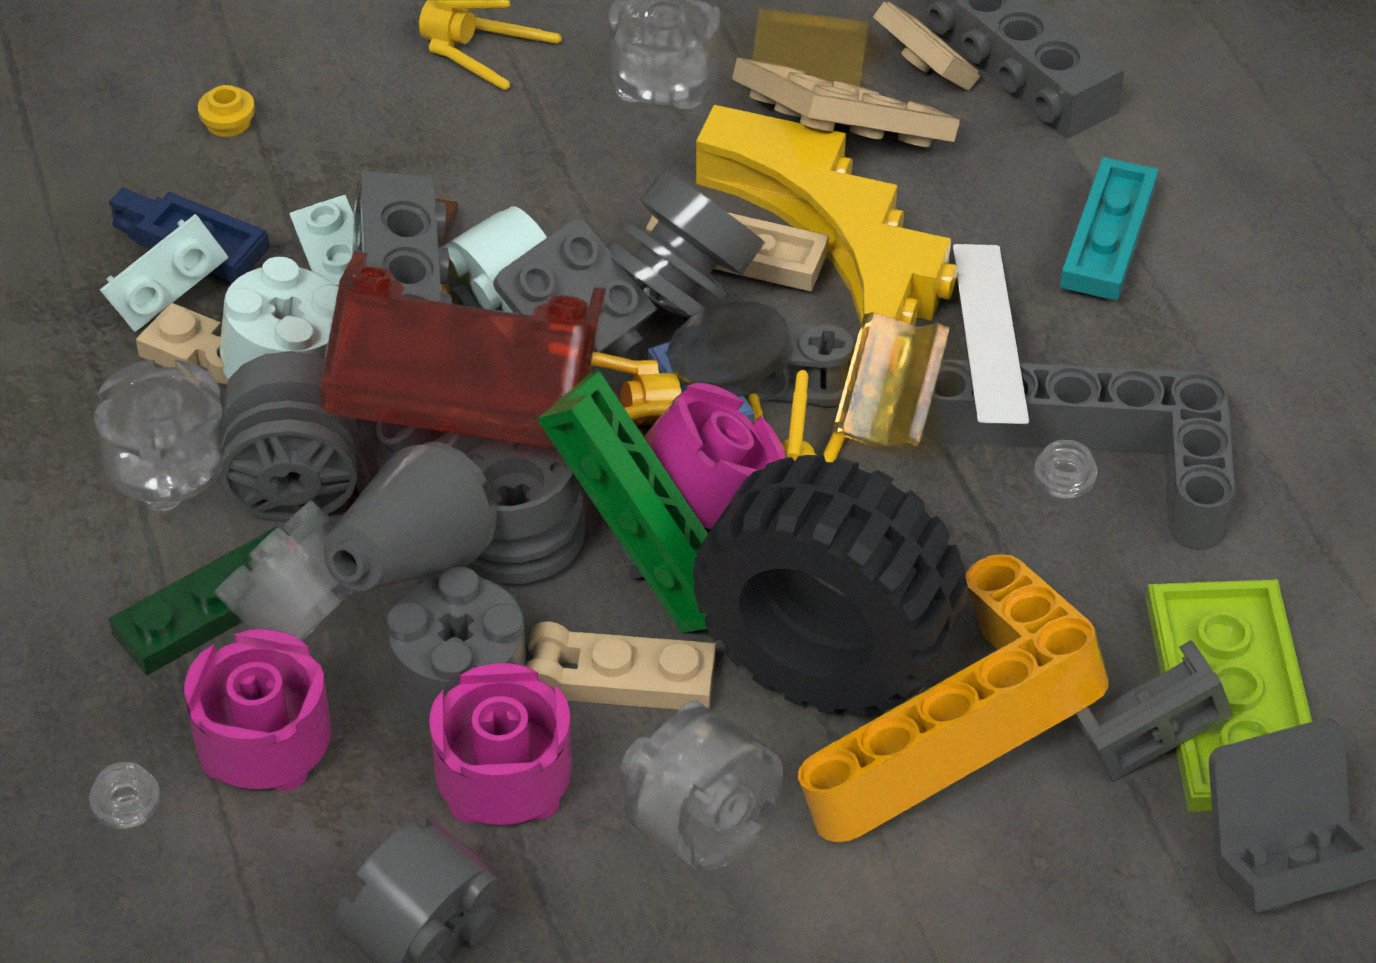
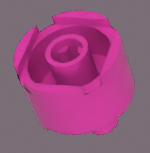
M694 383L689 385L683 393L679 394L645 434L644 438L703 527L712 529L736 491L751 473L764 469L768 463L786 457L777 434L762 416L753 423L738 411L744 403L743 400L718 386L707 383Z
M254 629L234 634L236 642L216 651L214 644L202 651L191 664L184 684V694L195 749L203 772L208 777L219 779L224 783L240 788H273L277 791L296 789L306 780L307 772L321 760L331 739V720L326 685L320 663L318 665L316 660L310 655L309 647L300 639L276 630Z
M494 663L478 666L459 676L460 684L452 688L445 696L442 690L434 700L429 719L435 780L440 794L449 805L451 814L464 823L481 822L492 825H509L531 819L542 820L550 817L559 808L560 799L568 788L572 775L570 711L565 695L556 685L554 690L546 683L538 680V672L523 665Z

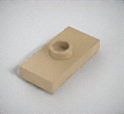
M883 2L874 14L873 18L906 45L901 52L902 56L920 70L928 73L933 68L942 77L970 91L981 76L978 74L979 70L915 16L891 2Z

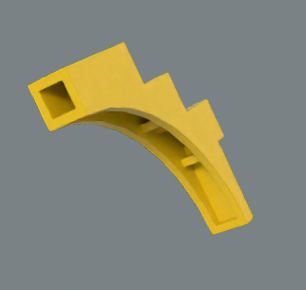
M714 105L696 140V184L738 196L776 214L794 228L829 235L827 258L833 263L849 289L861 325L855 355L853 393L877 398L885 375L895 376L898 371L903 351V341L900 340L901 334L911 335L917 318L932 321L940 299L950 300L958 266L949 263L951 238L902 228L904 211L896 209L898 185L851 175L853 160L845 157L846 133L834 130H820L797 122Z

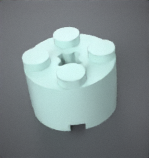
M511 206L504 211H499L441 246L448 248V273L453 277L457 285L449 290V294H451L452 302L458 312L468 321L475 316L480 320L487 316L512 346L531 333L495 291L493 280L503 268L547 238L536 222L520 208Z
M287 257L269 258L263 263L262 268L252 270L240 276L228 288L224 299L220 356L223 361V372L227 380L246 362L264 354L287 351L317 355L341 368L349 312V296L343 288L334 285L325 277L310 270L299 268L295 261Z

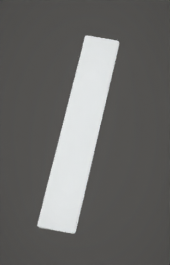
M954 244L953 250L955 264L958 266L957 278L978 422L1028 424L1029 416L1000 247L998 245Z

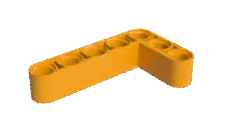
M998 554L985 557L974 563L966 573L967 589L980 632L997 651L819 750L803 762L798 771V780L819 836L832 842H845L858 838L1095 703L1108 689V676L1096 631L1092 623L1020 559L1012 555Z

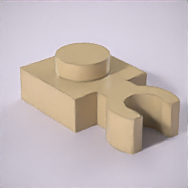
M170 303L136 339L138 354L142 358L186 376H190L198 366H202L208 370L209 376L216 382L223 384L228 382L223 372V361L220 356L222 327L219 321Z

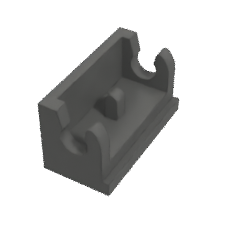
M1192 640L1179 646L1184 655L1182 663L1092 713L1088 706L1075 713V719L1079 728L1112 782L1233 716L1222 682L1216 673L1213 672Z

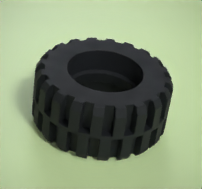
M824 455L798 456L796 461L789 457L768 463L764 469L751 473L743 481L700 545V552L694 560L693 579L699 613H707L704 618L705 627L714 641L721 640L726 646L725 655L737 668L743 665L754 674L753 681L767 690L770 686L785 693V700L799 706L808 702L817 705L818 712L834 715L843 712L844 709H848L851 716L877 712L878 708L880 711L893 708L904 703L909 696L917 694L923 687L964 614L963 606L967 601L968 584L963 573L965 568L957 545L948 544L950 535L947 527L938 515L932 518L924 510L925 501L912 490L904 493L891 484L894 478L879 470H875L871 474L859 469V462L842 457L835 459L833 463L826 462ZM813 576L818 577L826 581L827 583L831 584L846 596H843L826 587Z

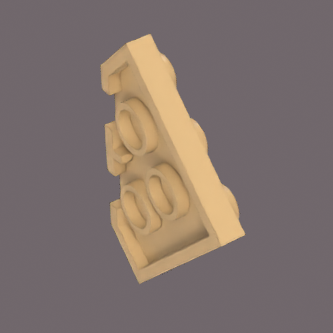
M738 57L736 59L732 80L750 88V98L775 104L774 110L801 117L800 123L820 130L833 131L835 123L849 125V131L874 139H882L884 130L897 132L898 140L922 147H930L932 138L955 142L960 120L933 107L912 101L906 104L900 100L879 95V92L841 81H834L833 87H831L832 82L807 75L805 71L783 65Z

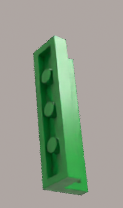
M600 371L588 374L541 414L537 421L680 632L706 629L704 618L707 613H699L694 592L693 567L694 560L700 552L699 547L708 533Z

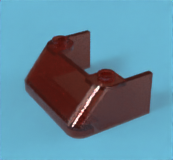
M354 252L339 280L320 380L318 403L321 408L330 413L345 417L555 447L537 421V418L588 374L595 372L606 289L593 288L589 307H587L586 301L577 297L566 295L552 296L548 299L547 304L535 307L532 316L404 297V286L392 279L393 274L390 271L379 267L366 266L368 253Z

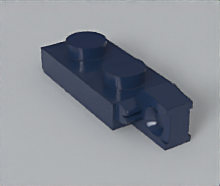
M122 187L109 201L113 216V227L128 234L130 239L149 249L153 248L179 227L178 221L182 219L186 222L196 214L229 257L210 274L232 283L240 276L249 272L270 248L268 233L264 229L172 192H168L163 198L157 197L153 200Z

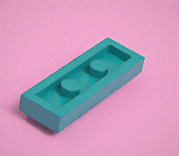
M1102 157L1062 270L1060 288L1116 301L1119 300L1157 185L1159 169Z

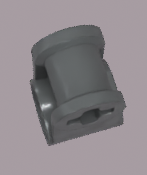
M772 319L755 321L745 329L733 377L734 381L746 396L755 393L760 401L780 400L792 402L796 375L800 370H804L809 375L807 403L821 407H833L843 404L851 397L854 391L853 376L848 371V361L854 353V338L849 331L831 324L817 326L785 323ZM828 342L832 344L830 355H826V344ZM823 376H826V389L821 388Z

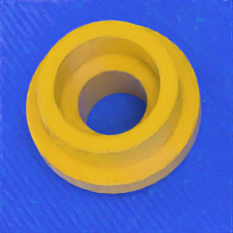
M230 85L218 86L204 94L199 100V118L207 126V129L217 136L231 137L241 134L248 129L254 116V99L244 89Z

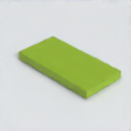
M1278 579L1148 584L1145 600L1160 674L1183 662L1182 657L1184 655L1179 646L1192 640L1213 672L1216 673L1222 682L1233 716L1175 747L1188 812L1212 811L1209 757L1216 748L1312 722Z

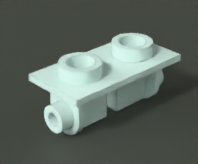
M346 195L289 213L311 271L325 277L334 285L343 288L349 296L354 217Z
M196 214L186 222L182 219L178 221L179 227L115 278L111 275L106 278L109 283L100 289L102 294L134 332L138 331L170 303H173L229 258Z

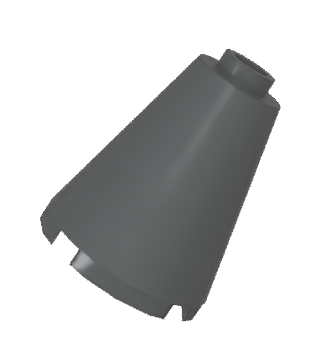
M426 442L423 445L409 446L396 452L384 464L327 536L324 543V559L331 575L338 583L350 590L366 591L443 573L445 570L453 567H465L479 558L492 542L497 522L495 503L489 507L487 497L482 488L488 482L481 469L462 451L441 442Z

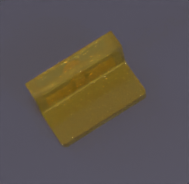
M759 8L752 60L802 70L807 75L832 82V85L834 81H841L860 86L865 50L870 47L872 26L869 21Z
M876 312L864 314L832 433L887 452L917 447L921 440L949 334V327L939 323L915 327Z

